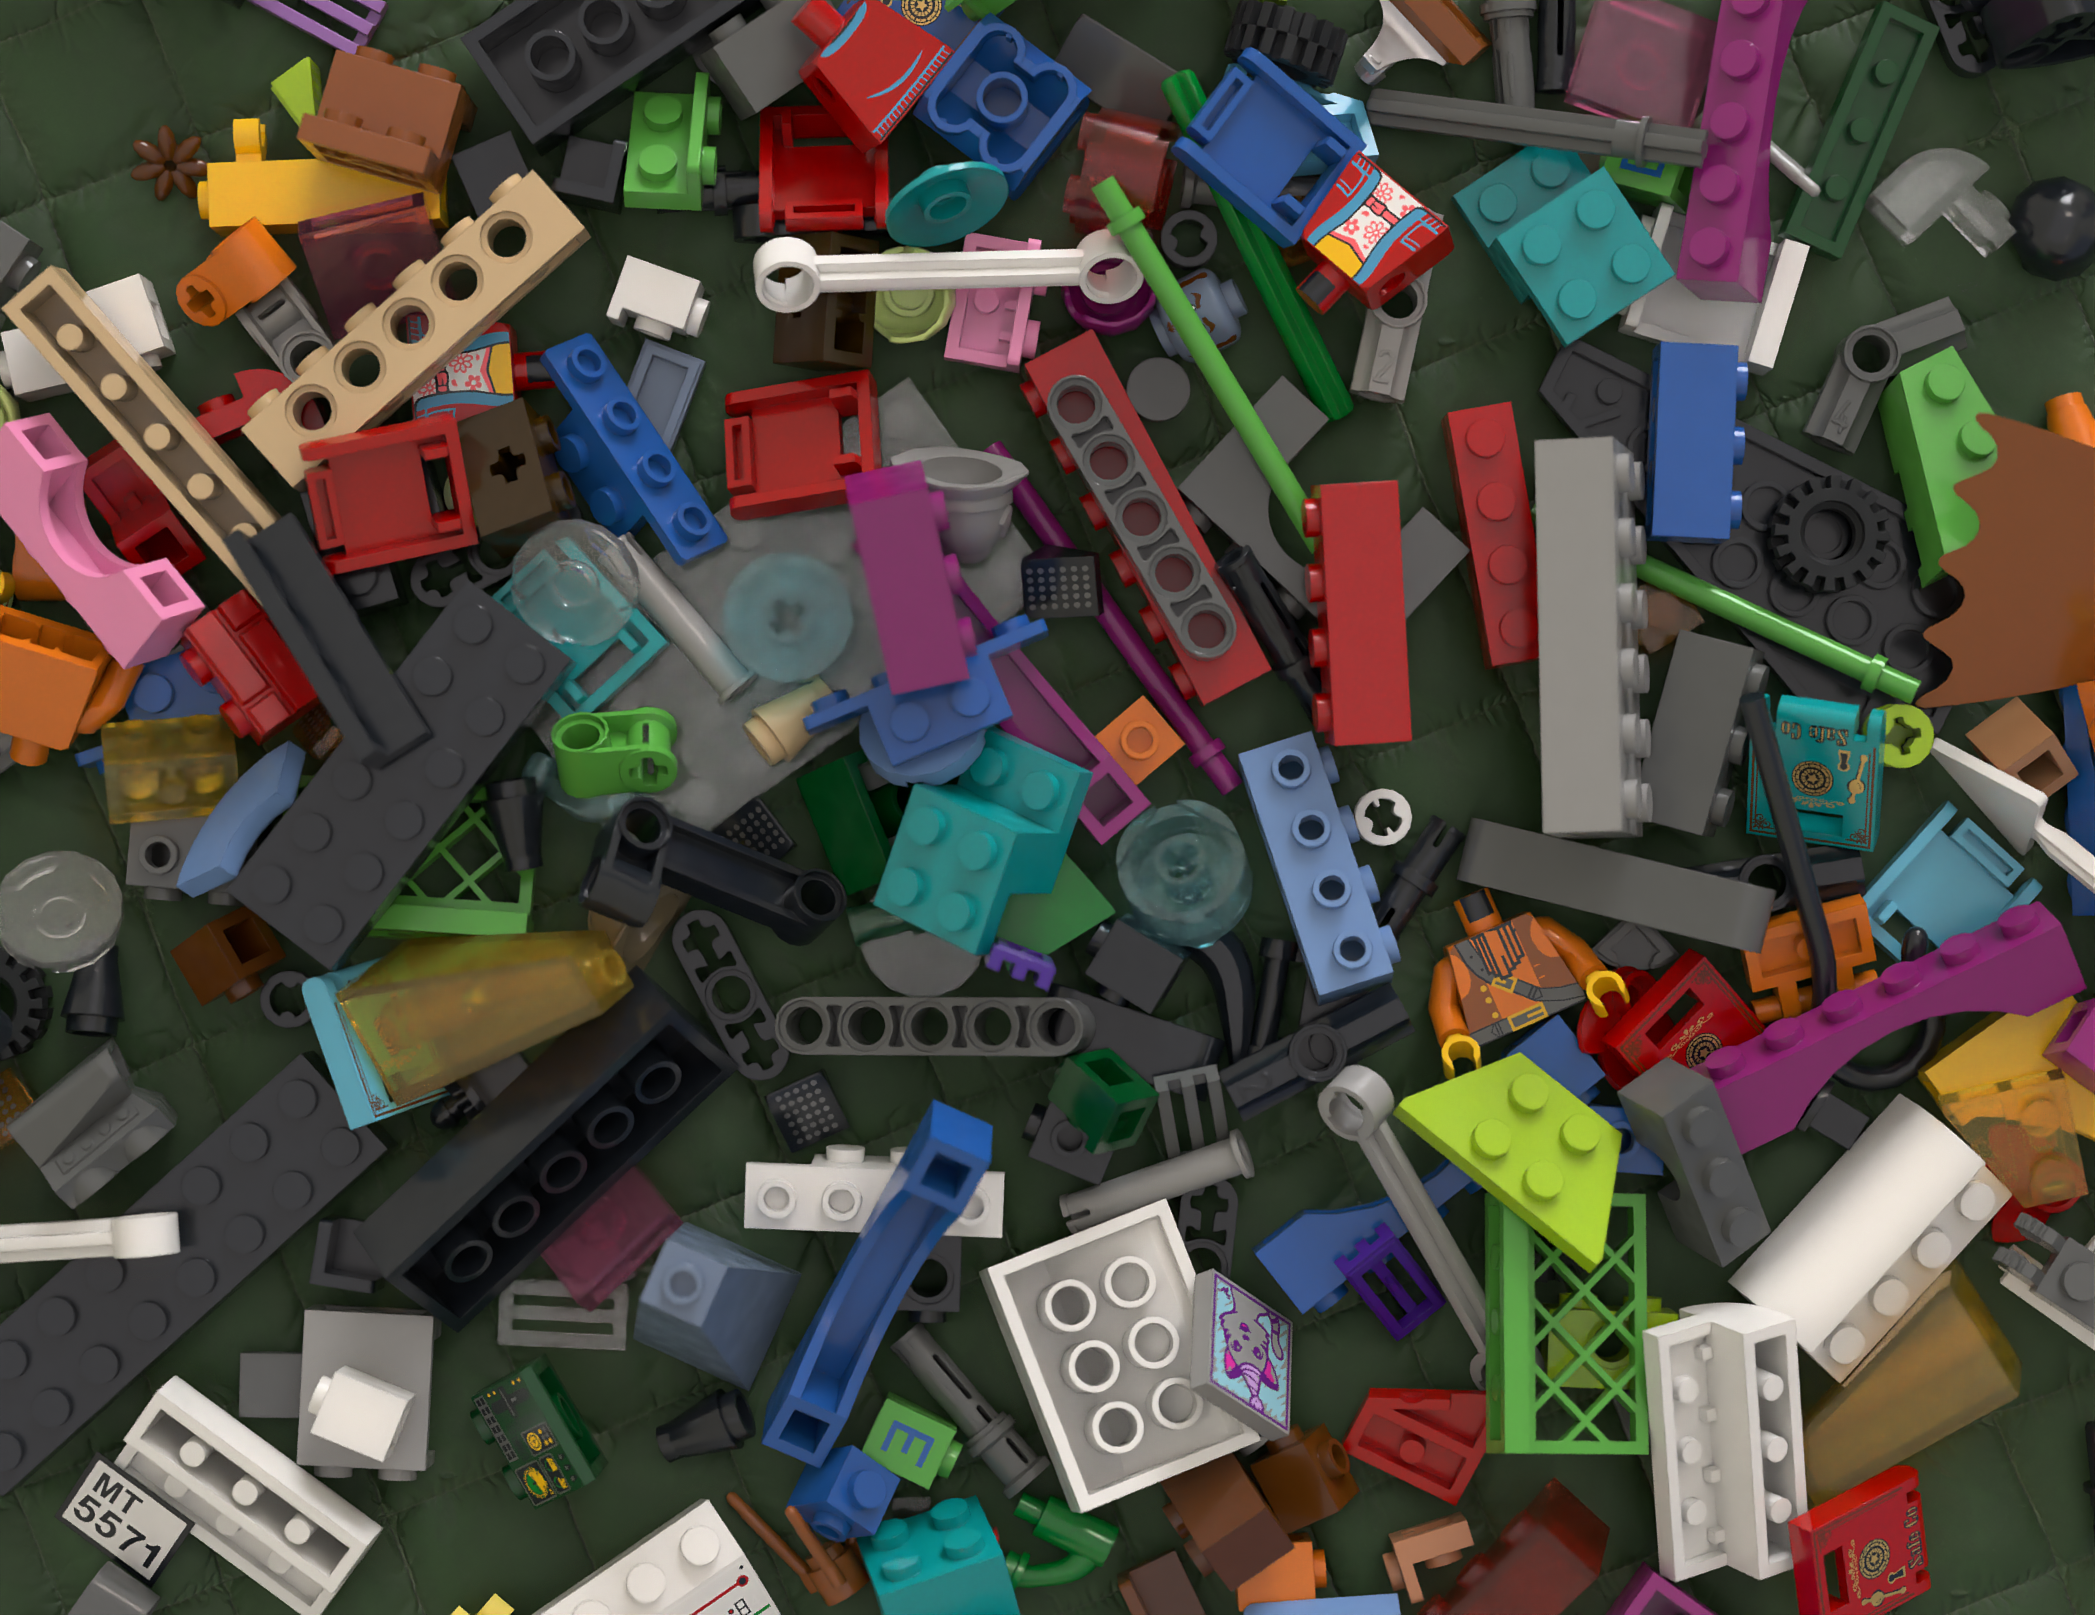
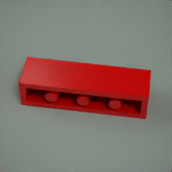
M1511 401L1448 412L1441 420L1462 542L1470 549L1465 559L1485 670L1539 661L1537 545Z
M1398 480L1310 485L1311 498L1302 500L1301 520L1304 537H1313L1315 563L1306 564L1305 590L1308 603L1317 602L1318 628L1310 629L1308 636L1312 668L1321 667L1322 693H1314L1312 696V717L1315 732H1324L1325 743L1333 746L1412 741Z

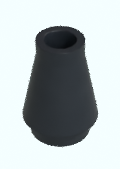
M524 776L485 783L487 799L481 800V804L503 857L505 872L543 866L541 851L544 790L537 789L536 777Z
M95 942L80 943L79 958L60 1014L61 1017L66 1018V1033L88 1037H117L118 1022L125 1021L118 965L119 946Z
M719 1388L670 1422L656 1427V1439L659 1448L669 1463L681 1458L742 1449L744 1441L756 1435L752 1411L746 1398L738 1389L725 1392Z

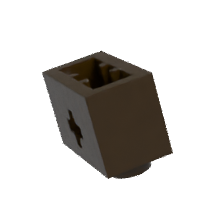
M832 231L781 236L805 241L814 249L817 256L879 254L880 241ZM790 266L779 268L778 283H785V278L794 277L803 269ZM877 291L819 293L817 299L810 306L803 310L792 313L776 311L773 364L819 372L871 369Z
M522 397L457 422L469 493L480 536L487 544L505 559L574 533L568 509L576 506V500L567 476L563 471L558 472L554 453L561 450V444L557 430L547 414L540 416Z

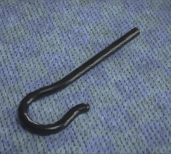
M1756 691L1743 695L1739 701L1807 945L1812 976V1000L1810 1010L1821 1006L1827 997L1838 992L1836 958L1765 693ZM1917 926L1910 927L1904 933L1900 951L1901 962L1914 961L1927 954L1928 935L1923 928ZM1946 1015L1921 1020L1915 1042L1902 1056L1890 1063L1870 1067L1856 1064L1849 1060L1831 1077L1845 1087L1867 1092L1897 1088L1918 1076L1917 1070L1937 1055L1946 1032Z

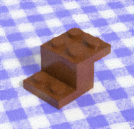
M359 45L355 54L336 49L318 114L315 116L303 113L296 138L317 160L441 195L459 132L463 130L471 133L478 109L465 91V86L455 82L457 77L455 73L437 66L420 63L417 72L394 65V56L374 48Z

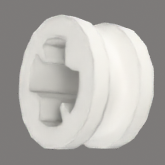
M1382 788L1368 792L1359 799L1353 812L1359 836L1372 845L1386 846L1395 844L1406 835L1411 826L1412 814L1410 805L1402 795L1394 790ZM1378 799L1392 802L1391 813L1400 818L1399 825L1394 832L1389 827L1384 829L1386 836H1379L1371 832L1373 821L1364 817L1365 810L1370 803L1374 807L1380 806Z

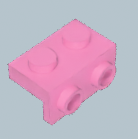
M971 233L965 236L963 252L1042 250V240L1029 238L1028 242ZM1048 286L956 289V305L951 314L944 360L1020 373L1022 357L1034 359L1041 321L1029 319L1033 295L1045 297Z

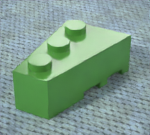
M1953 345L1899 372L1881 393L1877 402L1894 474L1900 475L1908 507L1904 512L1908 531L1914 532L1922 565L1918 569L1922 589L1949 575L1939 566V558L1967 545L1979 531V519L1976 512L1955 494L1954 485L1959 481L1991 468L1997 459V445L1991 435L1978 424L1975 417L1978 413L1995 414Z

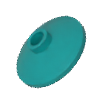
M961 162L929 168L897 193L888 205L885 213L888 233L898 243L911 247L937 246L963 238L984 226L1002 209L1009 194L1008 182L999 168L984 162Z

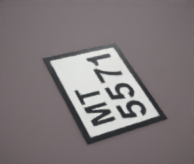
M98 1451L54 1516L150 1588L153 1587L195 1525L192 1520Z

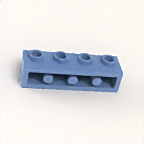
M1309 731L1238 754L1239 771L1318 1006L1380 987L1388 982L1392 983L1394 971L1391 964L1401 961L1400 953L1390 925L1378 927L1371 904L1380 901L1379 891L1369 864L1358 868L1350 844L1359 842L1360 837L1349 805L1337 807L1330 785L1340 782L1329 746L1317 748L1313 733Z

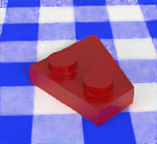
M1370 1388L1342 1439V1445L1347 1454L1456 1506L1486 1452V1391Z

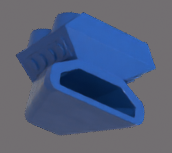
M990 12L978 22L923 93L912 114L973 161L988 163L999 168L1005 175L1009 185L1008 197L1014 201L1023 194L1084 115L1090 103L1088 95L1092 92V89L1073 76L1067 67L1055 62L1022 37L1014 27L1004 23Z

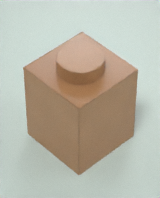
M2017 696L1965 734L1982 761L2043 792L2047 798L2079 775L2055 734Z

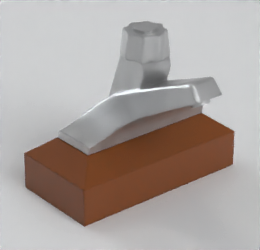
M1380 0L1383 9L1381 31L1373 45L1354 68L1358 76L1365 83L1374 87L1386 77L1385 72L1398 61L1422 58L1434 61L1442 66L1448 63L1465 66L1475 62L1492 46V43L1452 0Z

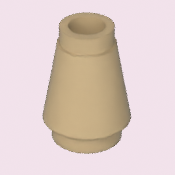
M817 678L810 684H806L751 710L753 717L745 722L742 728L754 748L770 766L773 767L782 759L790 762L814 736L808 734L802 721L804 717L814 714L810 704L833 692L822 679Z

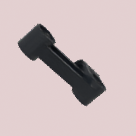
M643 796L631 798L625 802L598 832L589 867L582 880L577 898V904L582 908L632 928H643L655 908L661 885L663 884L772 928L779 939L794 946L809 945L843 914L847 905V894L843 884L835 875L827 870L814 868L805 871L673 817L662 804L652 798ZM628 831L634 834L639 841L632 838Z

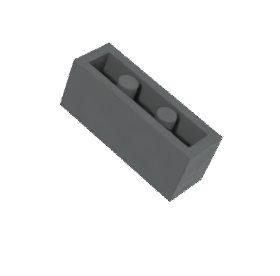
M1682 629L1679 630L1651 731V754L1649 758H1644L1641 768V784L1649 783L1652 790L1653 814L1651 822L1707 837L1715 836L1717 826L1726 827L1735 801V791L1728 789L1734 764L1743 765L1750 745V737L1747 727H1745L1746 723L1739 699L1751 692L1760 691L1765 693L1770 672L1769 666L1762 665L1765 652Z

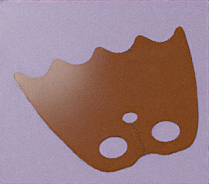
M1978 413L1975 415L1978 424L1991 435L1997 445V459L1991 468L1959 481L1953 487L1955 494L1976 512L1979 519V531L1967 545L1941 556L1938 560L1939 566L1960 582L1964 589L1965 597L1962 606L1956 613L1928 627L1923 632V637L1951 658L1953 669L1945 682L1916 701L1917 707L1932 708L1990 701L2044 692L2095 680L2094 447L1990 413Z

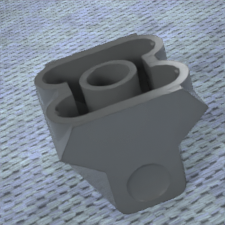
M112 1036L8 1123L7 1129L40 1168L53 1191L70 1208L74 1209L175 1127L178 1114L163 1093L134 1085L125 1058Z

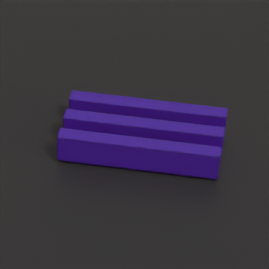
M998 936L996 939L994 938L989 955L985 956L986 967L999 971L1003 959L1011 962L1009 966L1011 977L1023 981L1027 970L1030 969L1035 971L1033 975L1035 986L1045 990L1049 989L1056 971L1050 956Z
M1383 1222L1374 1229L1380 1238L1371 1245L1363 1238L1354 1245L1360 1254L1351 1261L1343 1254L1334 1263L1398 1342L1441 1308L1447 1301L1395 1234ZM1392 1252L1427 1297L1419 1305H1416L1383 1263L1382 1259ZM1372 1268L1407 1313L1399 1321H1396L1362 1278V1275Z

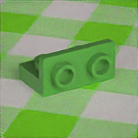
M696 72L694 94L635 91L623 190L625 207L702 211L704 185H716L717 147L708 146L709 135H721L722 97L711 96L710 73Z

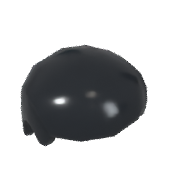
M2057 176L2034 181L2016 197L2010 210V218L2008 219V239L2015 247L2021 259L2022 268L2031 275L2056 282L2080 276L2095 262V193L2087 185L2065 176Z

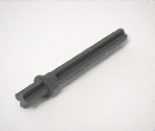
M1381 88L1372 90L1366 106L1371 126L1635 160L1636 167L1644 168L1647 162L1703 168L1704 158L1707 157L1708 130L1653 123L1652 116L1644 115L1641 121Z

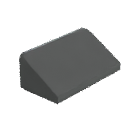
M1081 13L1057 55L1055 62L1067 67L1073 76L1092 89V92L1088 95L1089 101L1156 141L1173 114L1161 90V82L1178 71L1089 16Z

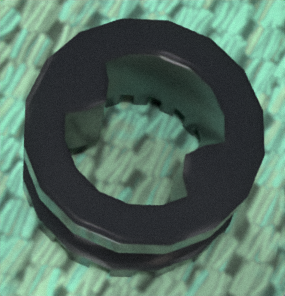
M1182 210L1172 215L1165 222L1160 236V250L1165 260L1173 265L1174 268L1184 271L1197 270L1205 266L1213 257L1217 246V231L1213 222L1205 214L1195 210ZM1192 223L1201 228L1199 240L1206 245L1201 254L1194 257H1184L1176 252L1178 240L1171 234L1177 226Z
M296 970L279 972L270 977L263 986L260 995L261 1009L266 1018L273 1024L284 1028L299 1027L312 1021L307 1006L298 1015L293 1010L281 1013L277 1010V1006L274 1003L276 989L282 983L288 988H294L299 985L302 986L306 980L312 977L307 975V973Z

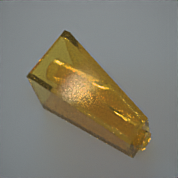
M584 930L411 938L399 944L336 992L335 996L398 1107L604 1013L630 991L634 985L626 972L623 959L613 948L605 931Z
M1957 1258L1948 1265L1841 1384L1836 1381L1802 1418L1806 1492L1816 1507L2019 1397L2023 1363Z

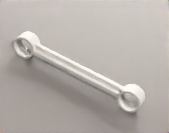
M1108 229L1098 230L1089 234L1079 243L1077 249L817 256L814 249L803 240L793 237H781L762 245L756 252L753 260L755 289L758 299L767 308L782 313H792L807 308L817 299L819 293L1006 287L1080 286L1082 292L1089 299L1098 303L1114 304L1132 297L1139 290L1143 282V274L1120 236L1112 237ZM1108 258L1124 259L1119 266L1106 270L1105 275L1089 271L1094 264ZM790 266L803 269L798 275L785 278V283H777L766 277L769 273L781 267Z
M177 1212L0 1225V1264L101 1257L139 1258L180 1252Z

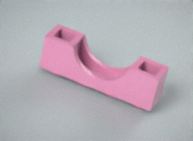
M50 413L4 423L0 429L1 517L25 545L27 552L37 560L61 590L67 602L77 610L101 640L107 652L117 660L123 669L167 656L181 639L183 631L192 625L206 606L167 558L142 565L132 564L118 558L103 545L90 524L84 503L83 485L88 460Z

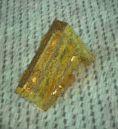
M2061 1068L1937 1096L1943 1115L1986 1162L1988 1167L2024 1208L2088 1194L2066 1078Z

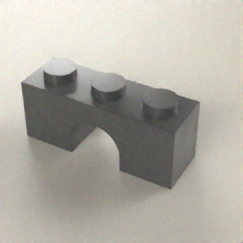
M1665 1057L1617 1092L1637 1143L1654 1152L1666 1164L1675 1180L1657 1193L1677 1242L1723 1268L1771 1233L1712 1080Z

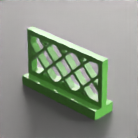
M301 775L295 801L314 776ZM485 787L479 790L470 803H481V800L487 799ZM467 806L464 813L469 819L442 842L438 843L407 883L417 896L398 895L366 937L532 948L534 931L532 914L537 868L516 871L521 877L518 903L491 901L477 883L503 862V857L494 834L482 822L487 818L483 807L475 813ZM477 826L498 852L469 876L448 850ZM443 856L464 881L444 898L427 897L413 879ZM471 889L480 900L459 898Z
M1485 1193L1486 1453L1649 1455L1648 1401L1643 1330H1647L1646 1194L1613 1193L1611 1207L1627 1208L1628 1235L1614 1250L1605 1243L1604 1260L1581 1282L1558 1258L1563 1251L1556 1246L1550 1249L1536 1235L1532 1226L1491 1193ZM1534 1249L1542 1256V1259L1536 1265ZM1627 1251L1628 1266L1620 1259ZM1549 1266L1574 1290L1552 1314L1535 1298V1280ZM1611 1267L1628 1283V1301L1614 1315L1590 1291ZM1581 1299L1605 1323L1583 1348L1559 1323ZM1535 1315L1543 1322L1536 1331ZM1628 1315L1629 1331L1621 1324ZM1550 1331L1574 1355L1552 1380L1535 1363V1346ZM1612 1332L1629 1348V1365L1615 1380L1590 1356ZM1582 1364L1606 1388L1584 1413L1560 1389L1562 1384ZM1535 1379L1544 1388L1537 1396ZM1628 1381L1630 1397L1622 1390ZM1552 1396L1575 1422L1557 1441L1536 1440V1412ZM1613 1397L1630 1413V1441H1609L1591 1422ZM1584 1430L1594 1441L1572 1440Z

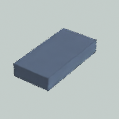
M645 339L627 387L672 453L707 363L701 359Z

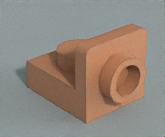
M1461 1511L1388 1534L1393 1551L1382 1554V1558L1393 1592L1405 1588L1411 1604L1424 1601L1413 1564L1424 1561L1428 1569L1445 1566L1463 1558L1461 1549L1474 1545L1467 1520Z

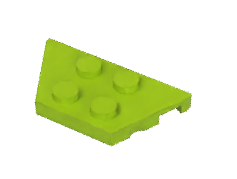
M1521 1052L1406 1097L1393 1112L1395 1117L1587 1272L1590 1273L1602 1260L1622 1133Z

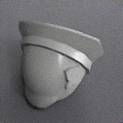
M947 446L913 448L890 457L892 466L921 460L929 493L942 490L950 524V530L938 532L942 553L945 556L956 554L958 562L978 563L989 556L992 547L997 544L1001 537L1006 536L1013 511L1012 506L1009 505L1013 503V488L1029 474V470L1021 462L987 452Z

